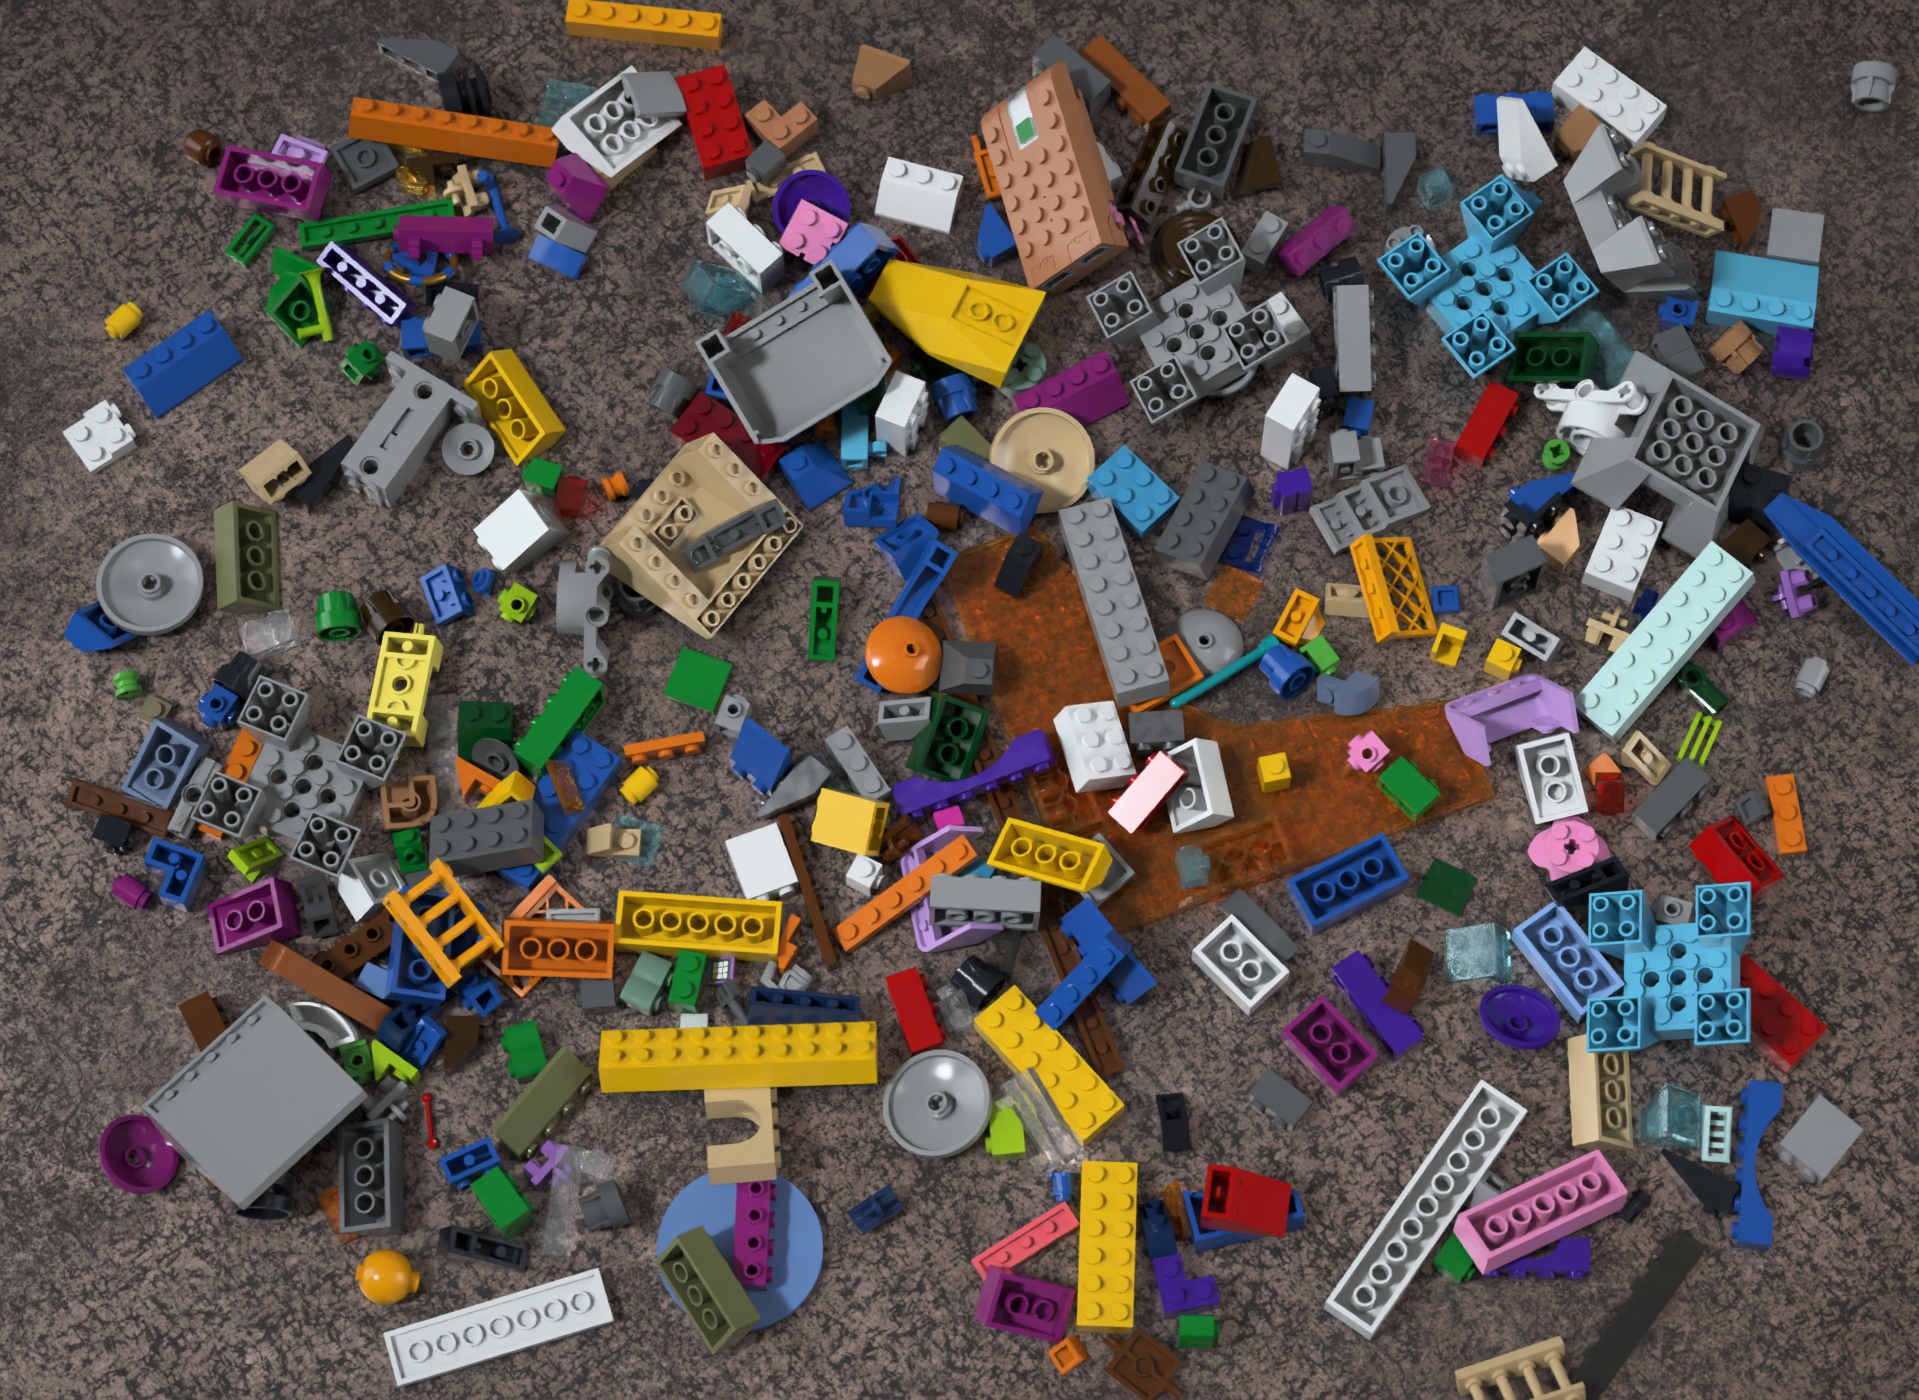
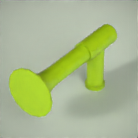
M326 267L299 273L303 274L310 282L319 321L317 325L297 328L299 340L322 334L323 341L335 339L320 280L322 270Z

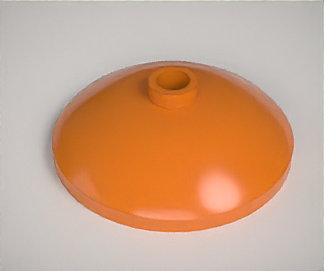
M894 616L880 622L869 634L865 645V660L871 675L882 687L893 693L912 695L924 691L938 678L942 667V648L938 638L926 624L912 617ZM907 646L913 649V654L907 651Z

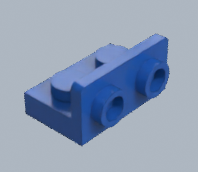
M443 564L420 577L436 625L443 626L463 614L467 616L475 614L473 598L467 592L464 584L465 576L458 567Z

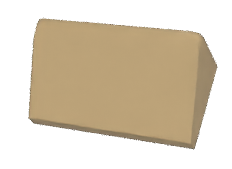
M1326 583L1324 614L1370 618L1361 585Z

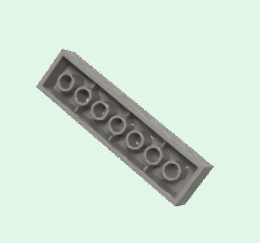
M1110 497L1058 510L1059 527L1117 707L1120 708L1169 695L1170 680Z

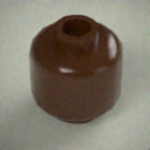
M196 129L184 139L183 151L185 156L200 166L208 167L216 163L222 155L220 139L204 129Z

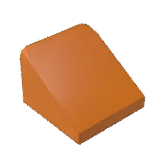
M1607 752L1601 754L1582 770V773L1597 793L1618 780L1621 775L1620 769Z
M1076 1335L1066 1337L1047 1352L1062 1376L1090 1359V1355Z

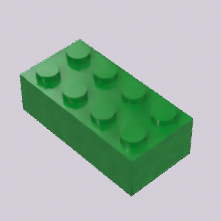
M575 667L572 673H566L560 684L562 687L556 694L552 693L545 704L546 709L541 716L538 714L534 717L529 727L530 731L525 737L521 736L514 746V754L518 758L520 770L537 781H540L574 732L578 730L584 733L607 701L603 683L578 667Z

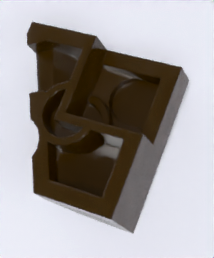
M1270 135L1256 139L1244 146L1232 192L1233 200L1254 196L1258 190L1282 186V178Z

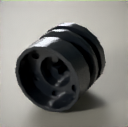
M479 64L473 65L475 77L469 78L467 67L463 68V80L460 81L457 80L453 70L437 74L445 111L465 114V111L471 110L472 115L478 116L477 108L483 107L485 117H492V98L488 81Z

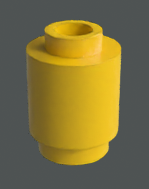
M129 301L126 305L122 304L105 320L107 325L105 330L113 339L119 337L123 340L141 323L140 320L144 315Z
M640 766L622 783L623 787L619 791L634 806L637 802L641 803L659 786L656 781L659 776L649 766L645 769Z

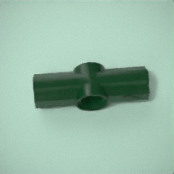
M1690 660L1673 677L1680 685L1682 693L1692 697L1712 717L1718 715L1730 702V699L1706 677L1704 669L1694 665ZM1694 677L1698 679L1699 683L1690 684L1686 679Z

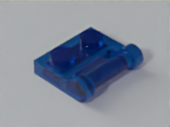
M1243 515L1217 563L1256 577H1261L1268 551L1274 537L1278 536L1280 528L1272 523H1264ZM1256 533L1264 534L1254 561L1251 563L1247 562L1246 559Z

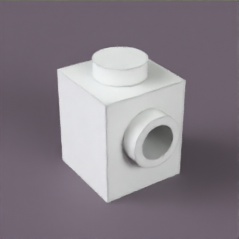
M857 854L846 874V885L871 897L874 890H878L884 881L885 875H883L882 864L864 855Z

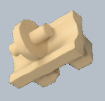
M458 165V172L452 177V180L447 182L448 188L444 190L443 197L444 199L452 198L454 206L461 205L464 217H473L475 211L486 209L489 199L485 192L474 193L473 188L480 187L482 183L477 179L479 170H467L466 165Z
M1616 608L1614 614L1606 611L1603 612L1601 618L1609 621L1610 625L1589 618L1586 623L1588 629L1585 641L1598 646L1603 633L1613 636L1608 650L1615 653L1630 636L1629 633L1615 628L1616 624L1624 628L1628 624V620L1619 617L1622 609Z

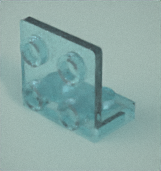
M1494 922L1448 929L1446 931L1447 981L1449 983L1490 978L1499 984L1511 983L1510 930Z

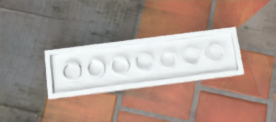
M599 1268L391 1330L383 1333L397 1385L401 1388L614 1323Z

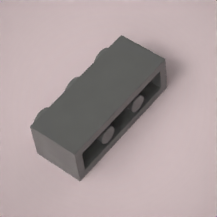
M1686 756L1632 813L1630 821L1654 842L1660 835L1665 838L1674 828L1672 823L1676 818L1683 819L1692 809L1690 804L1696 798L1700 801L1710 790L1708 784L1711 777Z

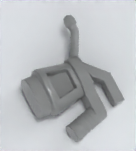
M769 960L760 979V982L767 988L798 991L808 990L810 988L809 984L813 980L811 975L794 963L791 968L786 969L778 985L772 982V979L779 964Z

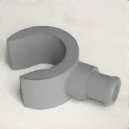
M1193 188L1188 194V200L1177 205L1176 210L1179 214L1189 210L1206 212L1211 206V194H1208L1205 203L1195 204L1192 201L1195 195V188Z

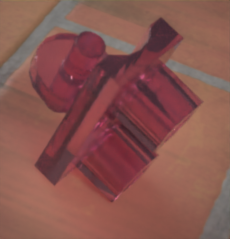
M1429 437L1422 484L1438 488H1448L1456 441H1442Z

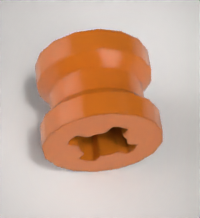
M621 471L615 472L613 477L601 478L603 488L611 503L616 501L617 497L621 495L625 497L630 495V490Z

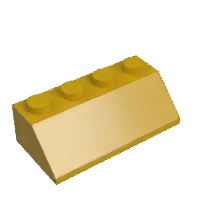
M512 349L490 351L462 384L470 397L479 403L482 415L516 466H521L531 460L532 457H536L551 448L566 431Z
M1008 817L986 864L990 867L1086 893L1103 882L1113 859L1103 843Z

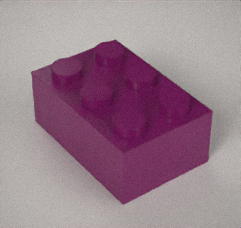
M1323 995L1286 1026L1281 1033L1280 1039L1336 1099L1377 1063L1379 1054Z

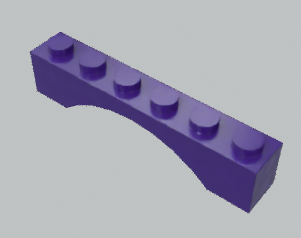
M1037 729L1015 738L1009 749L996 763L971 778L954 782H936L913 777L892 785L891 788L900 816L908 814L916 822L924 819L927 813L950 808V805L959 801L960 803L969 802L976 798L975 795L982 792H995L1000 789V785L1008 782L1010 784L1021 782L1025 779L1026 775L1045 773L1050 770V766L1057 764L1047 733Z

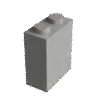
M1819 1095L1779 1143L1776 1151L1783 1162L1788 1165L1793 1164L1800 1169L1801 1175L1811 1183L1816 1182L1820 1185L1864 1129L1827 1099Z

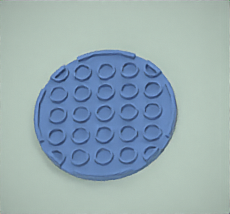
M709 1173L686 1186L674 1198L662 1219L657 1237V1259L678 1235L703 1225L733 1273L737 1183L710 1185ZM777 1175V1180H771L772 1184L777 1185L776 1201H771V1212L776 1214L775 1229L770 1228L769 1239H774V1256H769L768 1266H773V1283H767V1291H744L751 1303L757 1308L758 1314L761 1317L750 1331L772 1326V1324L790 1316L812 1292L818 1280L823 1262V1236L818 1217L812 1205L797 1187ZM660 1272L667 1291L669 1292L675 1303L685 1312L684 1308L682 1307L674 1292L670 1288L669 1284L665 1280L664 1276Z

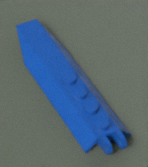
M1781 492L1763 510L1794 552L1913 666L1919 660V600L1833 517Z

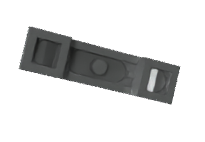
M773 499L722 522L694 539L682 550L695 573L718 561L717 558L762 533L767 535L789 522L778 500Z

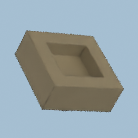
M149 694L136 717L139 721L152 726L155 718L170 717L174 707Z

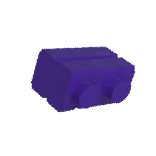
M1302 467L1293 469V472L1288 470L1277 473L1276 482L1271 483L1272 493H1270V500L1273 509L1277 508L1281 516L1293 514V511L1298 513L1309 510L1313 488L1308 469Z

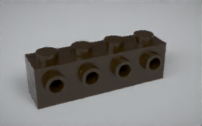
M1170 120L1152 122L1116 203L1117 211L1123 215L1124 219L1130 223L1128 217L1131 216L1136 221L1137 226L1152 225V222L1155 220L1188 137Z

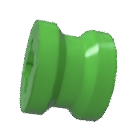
M1552 439L1547 442L1542 454V462L1547 469L1559 471L1565 468L1570 455L1568 444L1561 439Z
M122 671L112 677L113 684L117 686L115 694L118 700H131L142 695V687L138 685L139 674L137 671Z

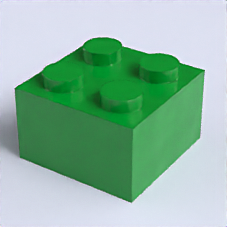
M496 1166L473 1182L470 1187L475 1198L502 1236L510 1240L534 1223L531 1215L534 1210L523 1192L520 1194L516 1192L518 1188L507 1170L502 1173L500 1168Z

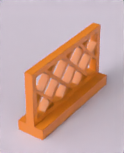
M548 874L508 917L532 918L536 914H546V910L539 909L545 903L546 909H549V899L555 892L565 899V909H568V903L574 908L583 907ZM503 922L496 928L501 935ZM490 947L486 949L477 961L481 964L483 963L521 999L543 977L535 976L532 979V976H529V983L521 990L513 983V975H510L509 979L501 974V969H498L490 962L497 954H501V950L494 954Z

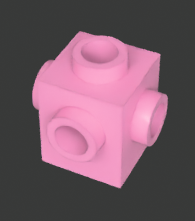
M1372 730L1363 737L1361 734L1354 737L1348 743L1350 749L1346 751L1350 755L1347 761L1357 772L1361 768L1364 772L1369 770L1375 772L1385 763L1382 758L1390 752ZM1369 748L1371 753L1368 757L1364 758L1362 751Z

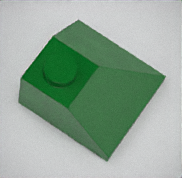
M286 271L270 289L265 313L301 348L310 337L299 340L297 328L319 324L318 313L310 283L301 274ZM325 300L327 312L330 314L334 309Z

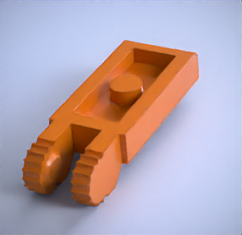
M972 135L971 142L974 158L987 202L1001 199V192L988 149L981 150L979 138L977 135Z

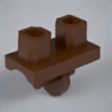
M903 814L898 818L896 824L888 829H884L879 854L887 863L896 857L903 858L907 855L908 848L924 838V831L916 825L915 820L908 814Z

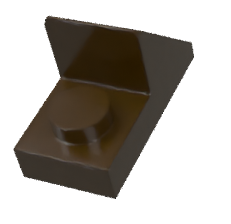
M458 152L406 158L409 174L434 193H437L436 176H453L458 172L457 166L461 165Z

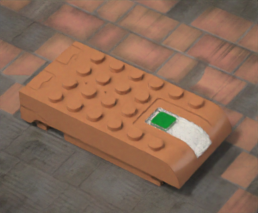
M1057 61L986 112L981 119L983 136L1029 288L1054 295H1059L1129 247L1122 222L1115 223L1109 202L1115 199L1080 89L1074 91L1066 62Z

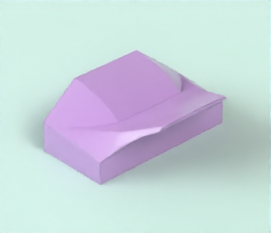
M281 134L272 151V154L319 162L324 165L329 156L328 151L325 150V144L301 135L289 137Z

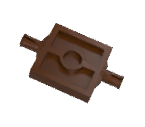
M1138 1327L1132 1336L1122 1343L1110 1333L1103 1339L1102 1342L1115 1351L1113 1360L1105 1368L1104 1373L1138 1400H1154L1164 1390L1176 1400H1179L1184 1394V1390L1171 1382L1173 1375L1182 1365L1183 1361Z

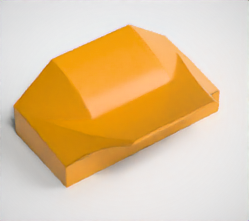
M1296 588L1272 635L1295 647L1305 645L1318 637L1325 624L1319 610L1320 599Z

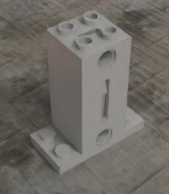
M392 350L385 360L391 381L396 387L341 462L347 486L357 493L362 491L369 495V499L376 505L382 506L384 504L390 509L455 418L460 424L474 423L480 426L483 424L480 406L477 401Z

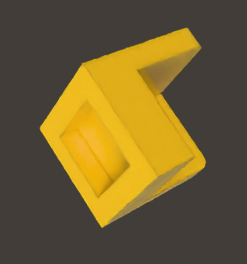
M1442 622L1429 660L1454 668L1465 642L1467 631Z

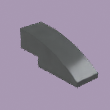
M1237 889L1218 906L1227 917L1232 914L1282 964L1299 950V947L1277 923L1240 889Z

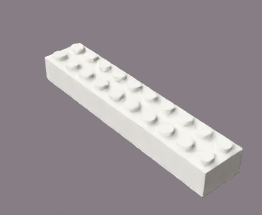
M1481 1079L1325 1302L1324 1309L1368 1340H1371L1463 1208L1477 1182L1490 1169L1522 1123L1527 1110Z

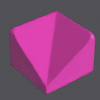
M957 805L933 813V822L938 831L948 825L965 826L960 808Z

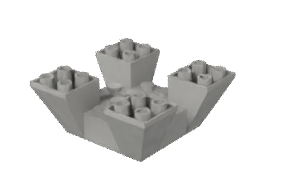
M1604 123L1598 125L1563 182L1600 272L1632 299L1667 300V297L1670 296L1690 302L1703 301L1701 292L1704 291V288L1698 276L1694 277L1691 269L1694 268V263L1689 254L1685 255L1681 247L1677 248L1672 242L1663 245L1662 243L1666 242L1661 229L1659 227L1656 228L1652 221L1648 222L1644 218L1647 215L1626 208L1627 198L1640 191L1642 160L1630 156L1629 153L1625 155L1624 151L1627 150L1626 143L1622 136L1618 137L1614 129L1610 130ZM1652 167L1651 191L1653 194L1661 197V187H1657L1654 182V178L1657 176Z
M1223 217L1177 243L1194 277L1165 295L1152 301L1133 272L1129 271L1086 297L1109 341L1145 346L1155 367L1129 382L1152 425L1185 409L1291 346L1268 301L1250 311L1246 308L1239 294L1246 260Z
M1636 350L1618 385L1625 381L1633 382L1637 391L1648 397V406L1641 413L1630 437L1591 439L1570 484L1613 510H1617L1641 483L1645 484L1676 503L1660 537L1697 558L1711 541L1716 544L1728 519L1729 490L1742 462L1754 464L1769 429Z
M259 675L237 720V724L263 746L261 753L246 783L213 770L190 819L238 839L261 833L294 847L289 856L290 860L339 879L362 832L361 829L352 826V823L367 791L386 782L408 735L405 732L357 714L343 745L307 731L309 694ZM314 764H323L320 769L311 770V767ZM280 777H286V778H287L284 783H282V784H275V781H276L278 778H280ZM311 787L308 793H299L302 788ZM328 797L336 798L334 802L330 804L324 803L325 799ZM300 811L298 816L294 818L288 817L290 812Z

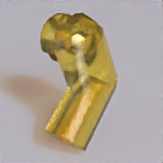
M405 166L397 169V181L405 193L423 196L429 194L430 187L428 183L417 182L413 173Z

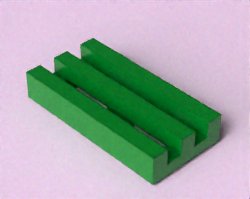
M254 213L224 251L225 256L231 257L234 262L240 263L246 269L277 230L276 226ZM259 222V223H260L259 226H258V227L256 228V230L248 237V239L246 240L245 244L241 247V249H240V250L237 252V254H236L234 251L238 248V246L241 244V242L245 239V237H246V236L249 234V232L253 229V227L256 225V223Z

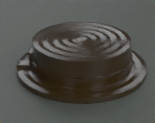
M1188 211L1170 217L1159 226L1151 241L1150 262L1154 273L1165 286L1173 290L1194 277L1177 243L1216 221L1219 217L1207 212ZM1227 224V226H1228L1230 232L1232 233V235H1233V237H1234V239H1235L1237 245H1238L1239 248H1240L1239 240H1238V238H1237L1235 232H1234L1233 229Z

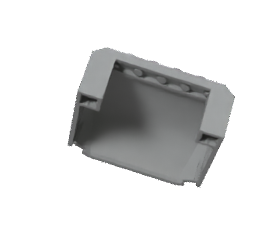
M832 259L809 272L814 283L727 336H724L718 329H715L695 341L696 346L755 445L786 442L877 387L893 362L869 318Z

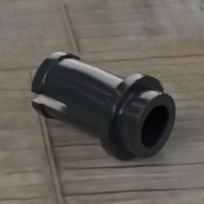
M1640 1188L1631 1193V1199L1618 1212V1216L1629 1225L1634 1223L1645 1207L1651 1205L1649 1202L1652 1198Z

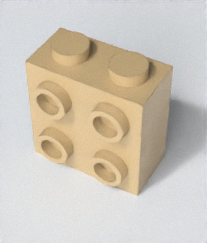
M281 439L238 470L251 490L269 505L283 499L290 489L303 484L312 473L300 454Z

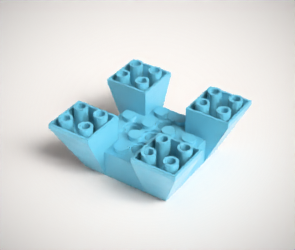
M1502 174L1460 202L1468 239L1444 256L1440 257L1418 231L1377 259V263L1408 301L1425 309L1446 335L1441 338V341L1473 379H1476L1516 351V348L1511 343L1514 340L1515 332H1526L1538 324L1558 322L1599 293L1598 288L1567 252L1537 272L1518 250L1514 243L1533 217L1534 212ZM1463 273H1470L1473 276H1465ZM1500 278H1506L1509 281H1501ZM1485 292L1488 296L1480 295L1479 293ZM1464 306L1468 310H1461L1458 307ZM1495 312H1503L1505 315H1497Z
M1751 882L1697 885L1695 923L1656 925L1643 890L1589 894L1588 946L1624 960L1625 985L1624 996L1587 999V1053L1642 1050L1660 1040L1694 1038V1045L1696 1047L1750 1043L1751 989L1740 988V956L1751 937ZM1686 951V954L1678 959L1679 955ZM1709 976H1713V978L1708 983H1705V980ZM1682 978H1686L1681 985H1678ZM1659 979V982L1654 987H1651L1652 983ZM1686 1004L1681 1011L1677 1012L1681 1005Z

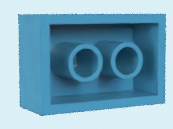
M1125 445L1118 449L1086 479V486L1088 487L1086 491L1095 500L1110 497L1117 521L1140 543H1143L1173 515L1180 502V497Z

